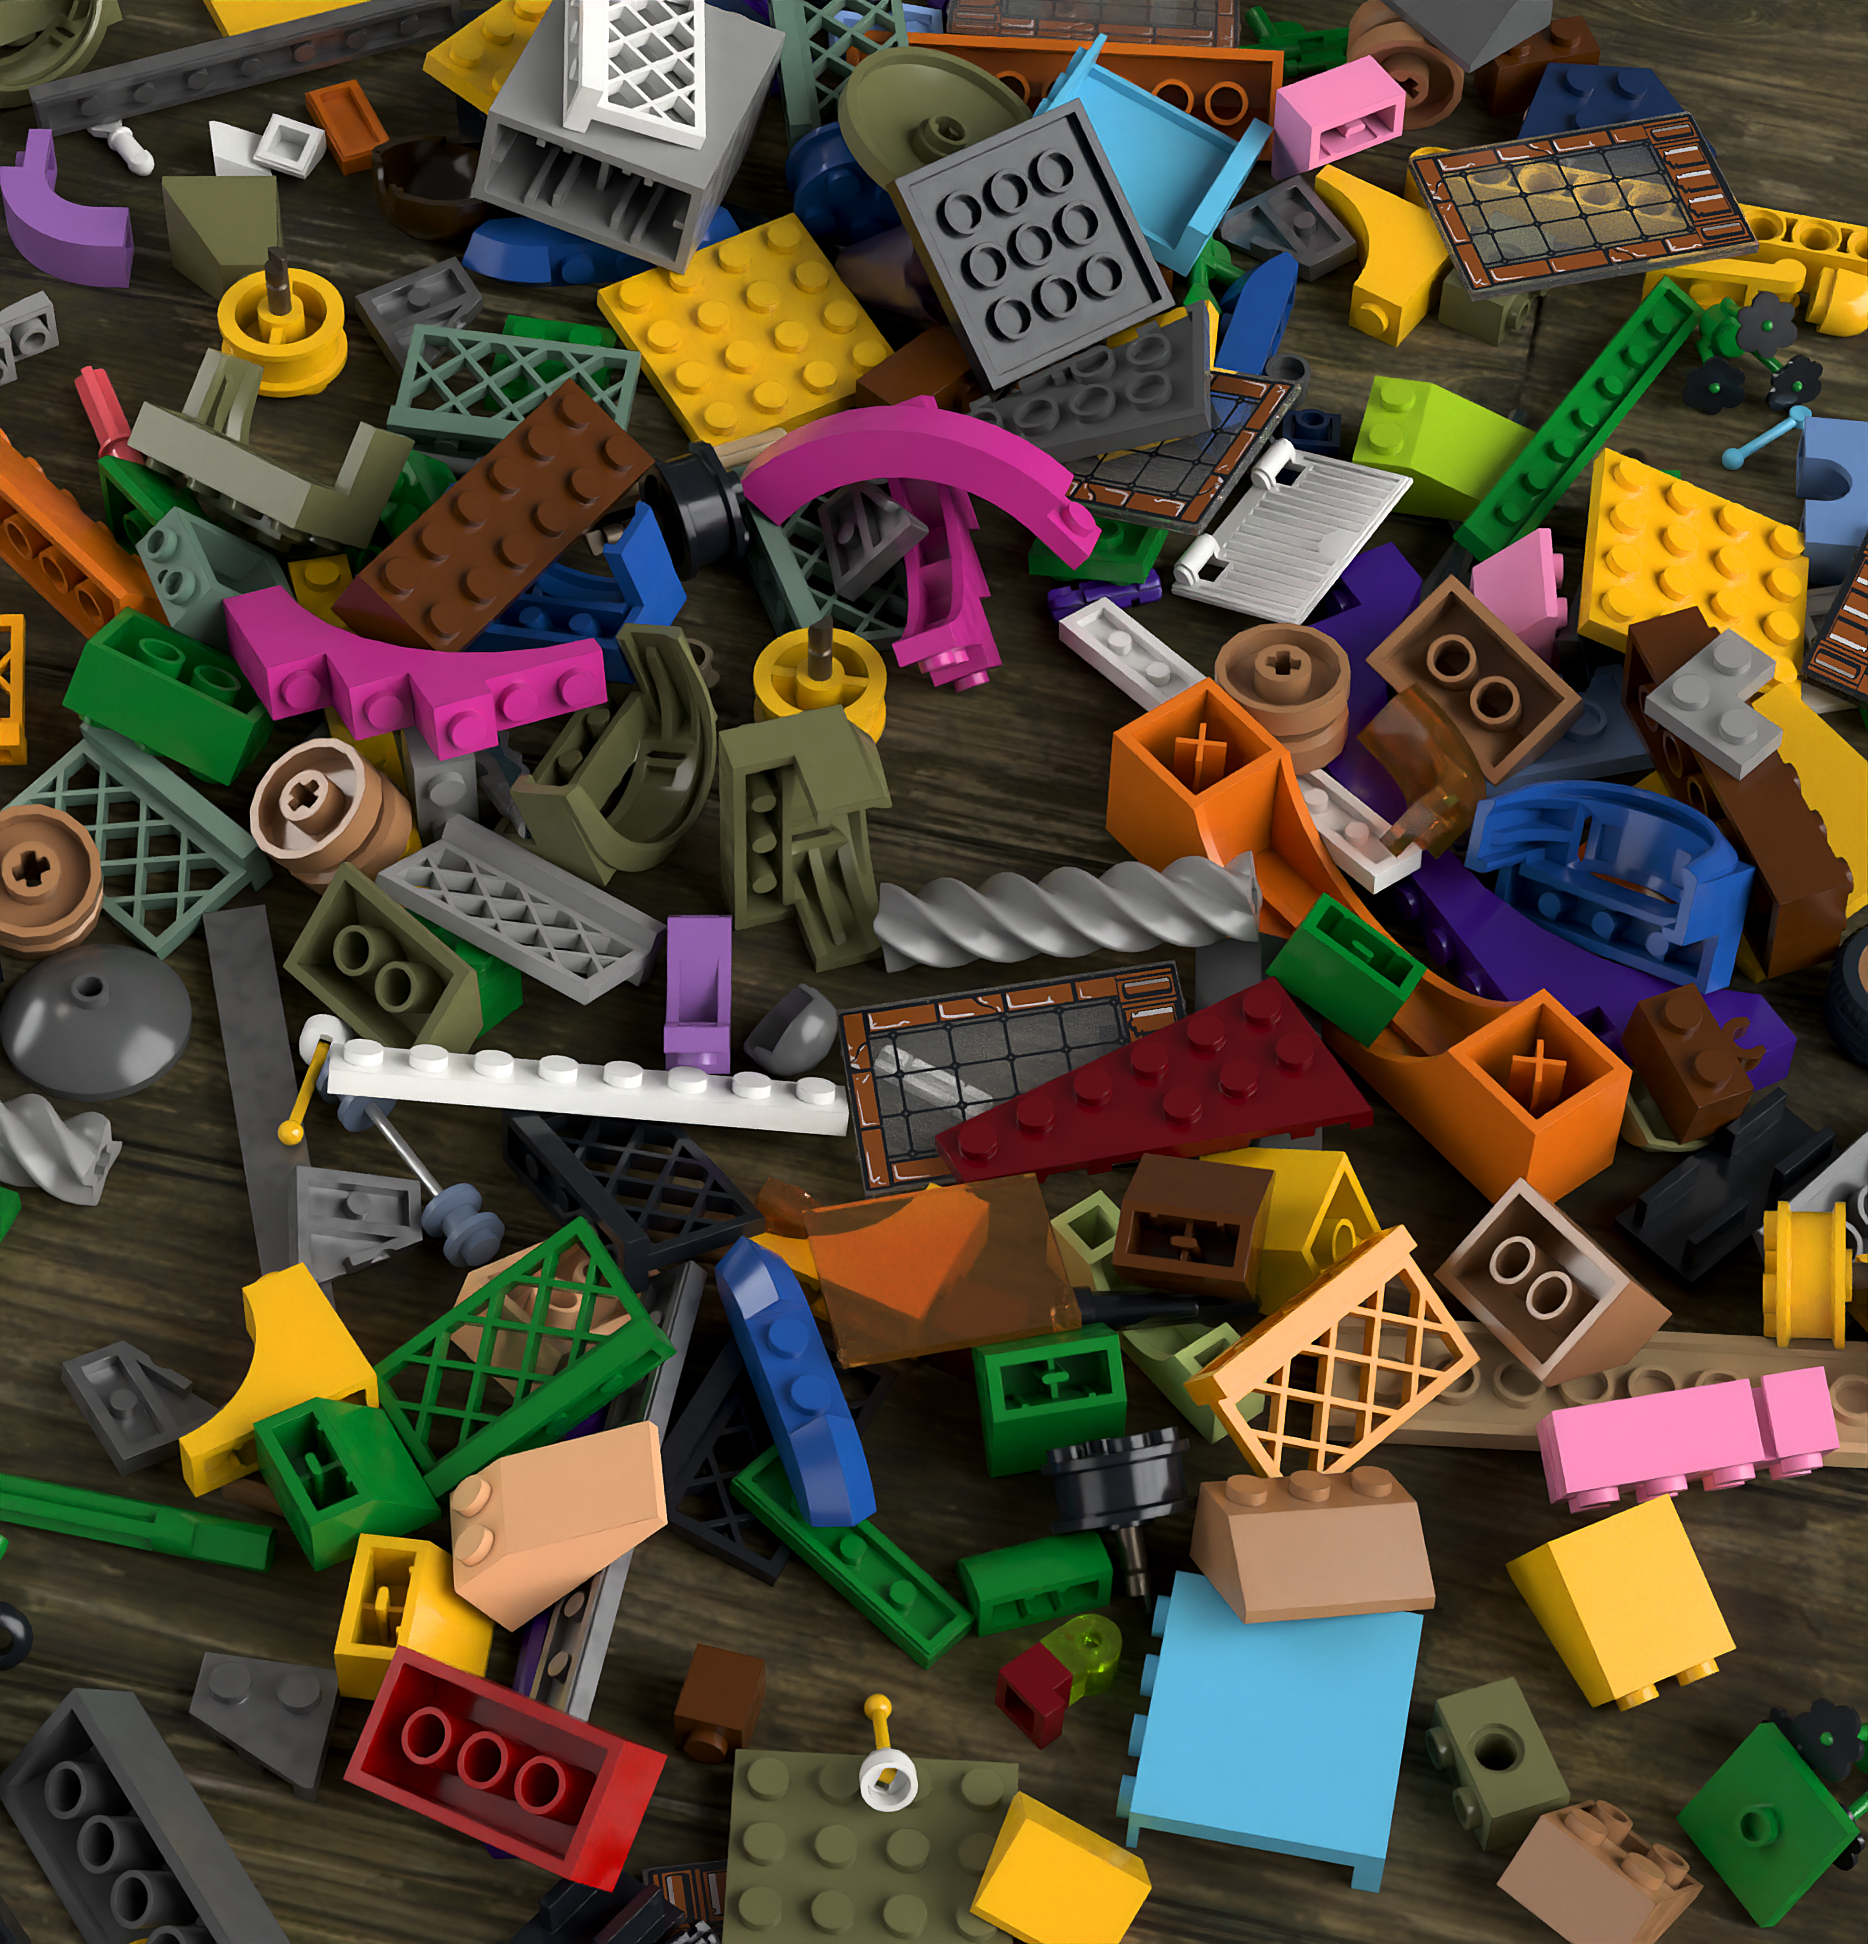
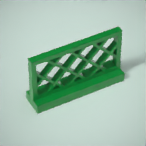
M580 1215L372 1368L377 1374L379 1401L426 1474L422 1477L434 1498L450 1507L449 1494L465 1478L478 1474L500 1457L553 1444L675 1355L677 1351L665 1332L656 1326L589 1222ZM581 1240L591 1255L585 1284L555 1280L560 1255ZM542 1269L541 1277L532 1276ZM601 1274L604 1275L612 1288L599 1286ZM518 1285L538 1288L530 1324L500 1320L505 1295ZM552 1290L583 1294L575 1331L545 1326ZM597 1297L620 1300L632 1318L609 1336L589 1333ZM488 1308L486 1317L477 1316ZM464 1325L483 1327L476 1364L446 1360L451 1334ZM498 1330L528 1334L520 1371L490 1366ZM542 1336L573 1341L568 1366L554 1376L534 1373ZM587 1343L596 1344L585 1353ZM433 1348L432 1357L423 1356ZM410 1364L429 1367L421 1404L400 1401L388 1383L391 1378ZM443 1370L473 1374L465 1411L436 1406ZM488 1376L518 1381L513 1406L500 1416L480 1413ZM532 1383L541 1384V1386L530 1393ZM407 1412L419 1414L416 1426ZM433 1416L463 1421L458 1446L437 1461L427 1445ZM477 1423L487 1424L476 1432Z

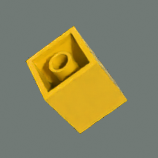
M1248 1147L1202 1155L1198 1159L1201 1161L1274 1170L1276 1173L1256 1287V1294L1259 1295L1262 1301L1259 1313L1269 1316L1366 1237L1381 1231L1350 1161L1343 1151Z
M1668 1493L1547 1542L1505 1564L1514 1584L1592 1708L1612 1700H1616L1620 1712L1635 1707L1659 1696L1654 1685L1655 1682L1675 1674L1681 1687L1718 1672L1719 1669L1714 1658L1736 1649Z

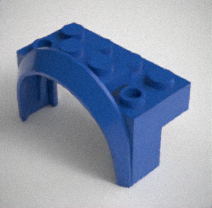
M451 483V484L449 485V487L447 488V490L445 491V493H446L455 483ZM638 501L635 507V516L616 544L605 543L603 546V554L614 578L584 573L556 562L528 589L532 592L531 594L524 593L464 652H505L545 648L594 638L602 648L605 680L634 684L636 679L616 639L617 634L625 623L670 626L687 599L674 570L670 554L651 507L645 502Z
M1588 780L1538 782L1478 801L1464 867L1480 873L1499 869L1494 894L1540 928L1584 950L1684 986L1694 982L1699 992L1703 994L1730 985L1757 869L1756 866L1739 861L1737 852L1717 826L1698 810L1678 800L1652 791L1627 785ZM1592 815L1586 850L1581 862L1577 854L1585 819ZM1591 872L1646 887L1672 899L1678 904H1670L1600 879Z

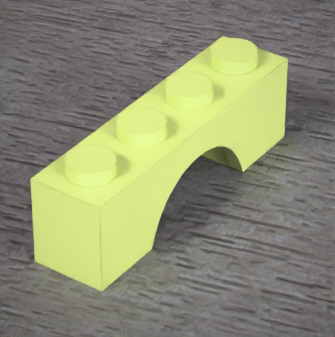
M1099 1190L1049 1221L1046 1268L1064 1287L1089 1286L1091 1291L1163 1290L1126 1285L1120 1280L1111 1263L1121 1210L1102 1190ZM1227 1322L1217 1328L1193 1323L1116 1331L1119 1335L1120 1348L1211 1445L1228 1435V1432L1209 1404L1197 1407L1182 1385L1241 1338ZM1250 1392L1235 1404L1246 1422L1263 1412L1265 1395Z

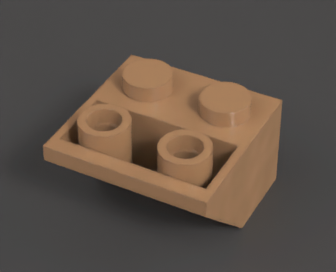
M1592 1799L1541 1815L1496 1884L1571 1944H1654L1696 1899L1704 1887L1687 1873L1690 1866L1679 1854L1661 1844L1650 1845L1631 1830L1633 1822L1623 1811L1606 1801L1598 1800L1595 1802Z

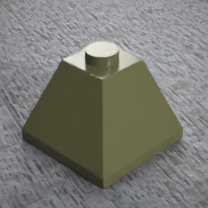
M162 176V191L172 267L219 302L226 291L236 282L248 275L264 270V264L269 260V247L278 246L284 249L276 176Z

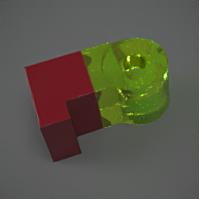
M1094 1613L1079 1615L1063 1626H1059L998 1670L995 1704L1042 1750L1062 1735L1065 1709L1084 1695H1098L1107 1691L1116 1681L1122 1648L1120 1630L1107 1617Z

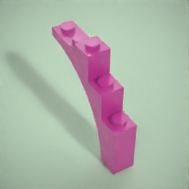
M920 395L893 405L938 409L934 396ZM887 478L892 498L928 526L929 533L904 555L908 587L907 624L901 639L892 644L899 666L919 665L921 674L930 672L935 687L952 683L956 693L990 682L986 671L1001 666L1002 662L980 601L991 597L969 534L979 530L980 527L968 492L951 485L929 480Z
M281 585L222 599L230 653L273 721L333 706L355 741L415 725L437 759L442 761L498 746V731L607 702L603 652L594 638L545 648L505 652H442L406 648L375 641L330 625L301 607Z

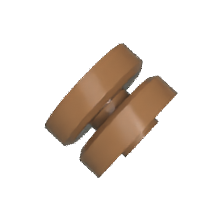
M1368 0L1358 8L1350 20L1346 64L1371 55L1404 89L1406 98L1403 130L1411 131L1430 127L1448 117L1461 101L1464 69L1381 0Z
M1292 623L1261 624L1239 632L1222 646L1215 662V682L1290 751L1295 776L1304 775L1325 767L1342 752L1348 736L1349 711L1347 700L1350 695L1351 670L1347 653L1334 638L1313 627Z
M315 738L291 748L271 765L256 788L250 807L251 834L263 852L278 864L289 869L290 873L307 888L323 896L342 862L352 863L374 883L378 872L397 863L406 849L412 829L411 804L402 789L383 772L375 769L372 763L353 746L337 738Z
M41 804L11 806L1 811L0 953L31 961L43 960L58 952L78 947L96 927L104 904L100 854L87 828L67 812ZM36 879L41 881V884L38 886L27 887L26 882Z

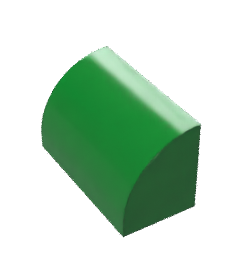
M1093 1528L1066 1532L960 1558L955 1562L954 1570L968 1610L976 1617L974 1627L978 1638L1110 1605L1113 1567L1099 1535Z

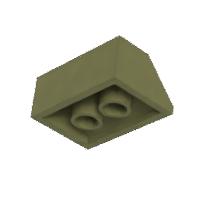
M342 862L283 967L364 1039L376 1041L387 1048L411 1049L416 1045L429 1044L442 1047L448 1053L467 1054L483 1027L477 971L352 863Z

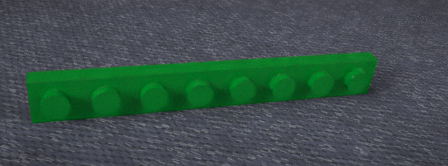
M1665 275L1647 294L1452 537L1477 560L1483 562L1535 531L1698 325L1705 310Z

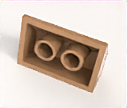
M1452 574L1365 659V662L1494 787H1497L1542 757L1586 713L1582 698Z
M1521 1176L1433 1274L1548 1387L1628 1364L1673 1314L1564 1211Z
M1361 1466L1355 1468L1353 1472L1331 1474L1300 1470L1292 1473L1291 1476L1258 1478L1252 1475L1240 1474L1231 1476L1227 1481L1200 1483L1189 1556L1244 1624L1434 1609L1436 1595L1417 1502L1388 1470L1374 1466Z

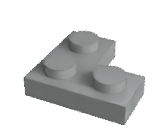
M1728 628L1646 697L1644 713L1740 781L1781 746L1783 729L1744 703L1774 677L1776 661Z

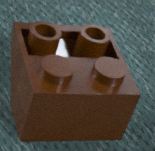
M1144 1153L1122 1201L1111 1265L1122 1283L1254 1302L1276 1176L1275 1171Z

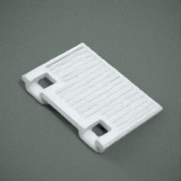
M1285 438L1275 440L1251 470L1252 487L1212 536L1207 533L1198 535L1175 563L1173 573L1176 581L1172 585L1171 591L1175 595L1270 621L1301 625L1412 485L1413 479L1297 450ZM1282 468L1301 472L1291 486L1276 482L1275 477ZM1206 563L1225 568L1214 582L1199 578L1198 572Z

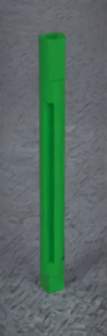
M0 1472V1521L267 1574L272 1567L278 1535L277 1527Z

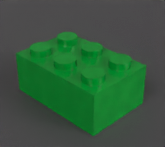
M128 606L86 642L62 703L63 706L77 712L79 718L86 724L99 729H112L132 739L135 746L141 751L153 756H167L187 766L190 773L198 779L213 784L222 783L226 786H229L266 748L277 720L273 721L234 658Z

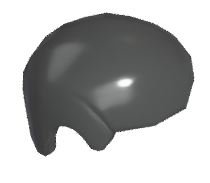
M801 983L765 1015L744 1042L743 1050L764 1071L771 1075L780 1077L800 1075L812 1070L828 1055L838 1032L837 1011L834 1005L820 991Z

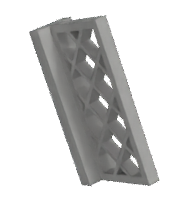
M461 814L447 820L440 840L378 872L375 884L397 903L583 1005L590 1003L625 980L636 986H640L650 980L667 932V925ZM415 886L428 887L429 889H426V888H418V887H415ZM448 890L461 891V892H465V893H467V894H464V893H456V892H449ZM467 914L478 915V916H481V918H480V917L469 916V915H467ZM501 918H502V919H509V920H517V921H519V922L503 921V920H501ZM520 943L533 944L534 947L522 945ZM554 947L570 949L572 951L557 950ZM573 972L586 973L588 979H584Z

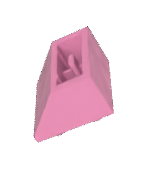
M1371 55L1277 89L1271 176L1276 181L1401 136L1406 92Z
M1538 528L1473 567L1469 591L1556 674L1558 673L1560 657L1557 644L1558 638H1555V635L1561 632L1562 627L1567 626L1568 613L1566 597H1557L1556 589H1561L1563 583L1562 553H1553L1551 529Z

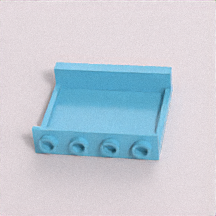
M1100 32L1089 50L1079 46L1065 73H1060L1047 99H1042L1032 118L1078 97L1080 98L1154 259L1186 277L1252 171L1274 128L1254 117L1243 137L1238 142L1095 63L1108 37Z
M1176 1570L1171 1597L1158 1595L1151 1636L1163 1638L1160 1656L1147 1654L1143 1669L1140 1695L1152 1697L1149 1714L1147 1716L1135 1713L1131 1730L1128 1756L1140 1758L1137 1776L1123 1774L1119 1791L1116 1817L1129 1819L1126 1847H1137L1140 1827L1353 1866L1351 1888L1379 1893L1424 1615L1400 1611L1244 1624L1205 1575Z

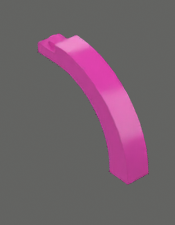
M908 405L873 406L847 410L817 419L793 430L772 443L750 462L740 478L745 497L778 527L801 506L835 488L858 481L878 478H913L951 485L995 504L1033 532L1073 570L1077 569L1090 557L1102 532L1096 525L1091 513L1083 505L1071 502L1065 496L1074 475L1054 458L1025 439L996 425L968 415L937 408Z

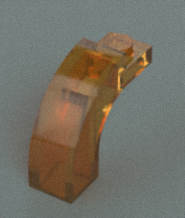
M1416 682L1394 696L1356 738L1392 775L1400 787L1407 804V811L1379 841L1396 858L1416 844L1422 851L1427 849L1437 860L1474 822L1477 803L1487 798V791L1478 760L1465 737L1447 713Z

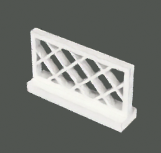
M565 0L563 127L585 133L591 119L700 150L706 138L704 0H666L688 7V12L679 16L663 2L665 0ZM647 8L661 23L651 26L637 11ZM620 18L634 33L625 37L610 22ZM673 34L687 49L677 52L663 37ZM646 44L661 60L651 63L637 48ZM620 55L634 70L624 74L610 58ZM674 71L688 86L678 90L663 74ZM646 81L661 97L651 100L637 85ZM619 92L634 108L631 109L608 102V96ZM674 108L689 125L672 121L663 111Z

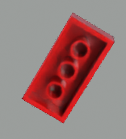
M398 1644L343 1779L568 1880L613 1893L668 1755L449 1662Z

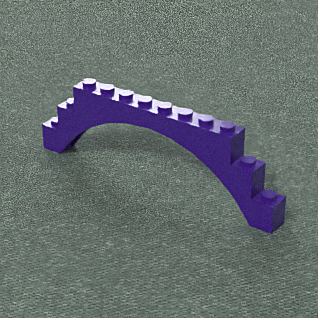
M1392 542L1356 555L1325 594V606L1330 618L1308 626L1336 640L1347 653L1351 670L1350 695L1347 700L1349 711L1348 736L1342 752L1329 764L1320 769L1422 849L1421 868L1386 887V890L1393 898L1398 914L1404 921L1413 923L1425 939L1433 960L1439 965L1446 966L1459 983L1460 989L1485 999L1509 1002L1529 998L1544 988L1627 1066H1635L1620 1039L1637 1002L1676 989L1682 985L1602 959L1540 928L1486 889L1441 842L1410 793L1394 749L1390 732L1387 698L1388 683L1365 662V659L1419 606L1423 580ZM1719 989L1707 994L1700 992L1721 1030L1724 1024L1732 1018H1748L1751 1024L1745 1036L1734 1040L1739 1047L1743 1049H1751L1758 1045L1765 1047L1766 1052L1760 1064L1753 1070L1746 1072L1755 1088L1753 1092L1788 1076L1797 1038L1761 994Z

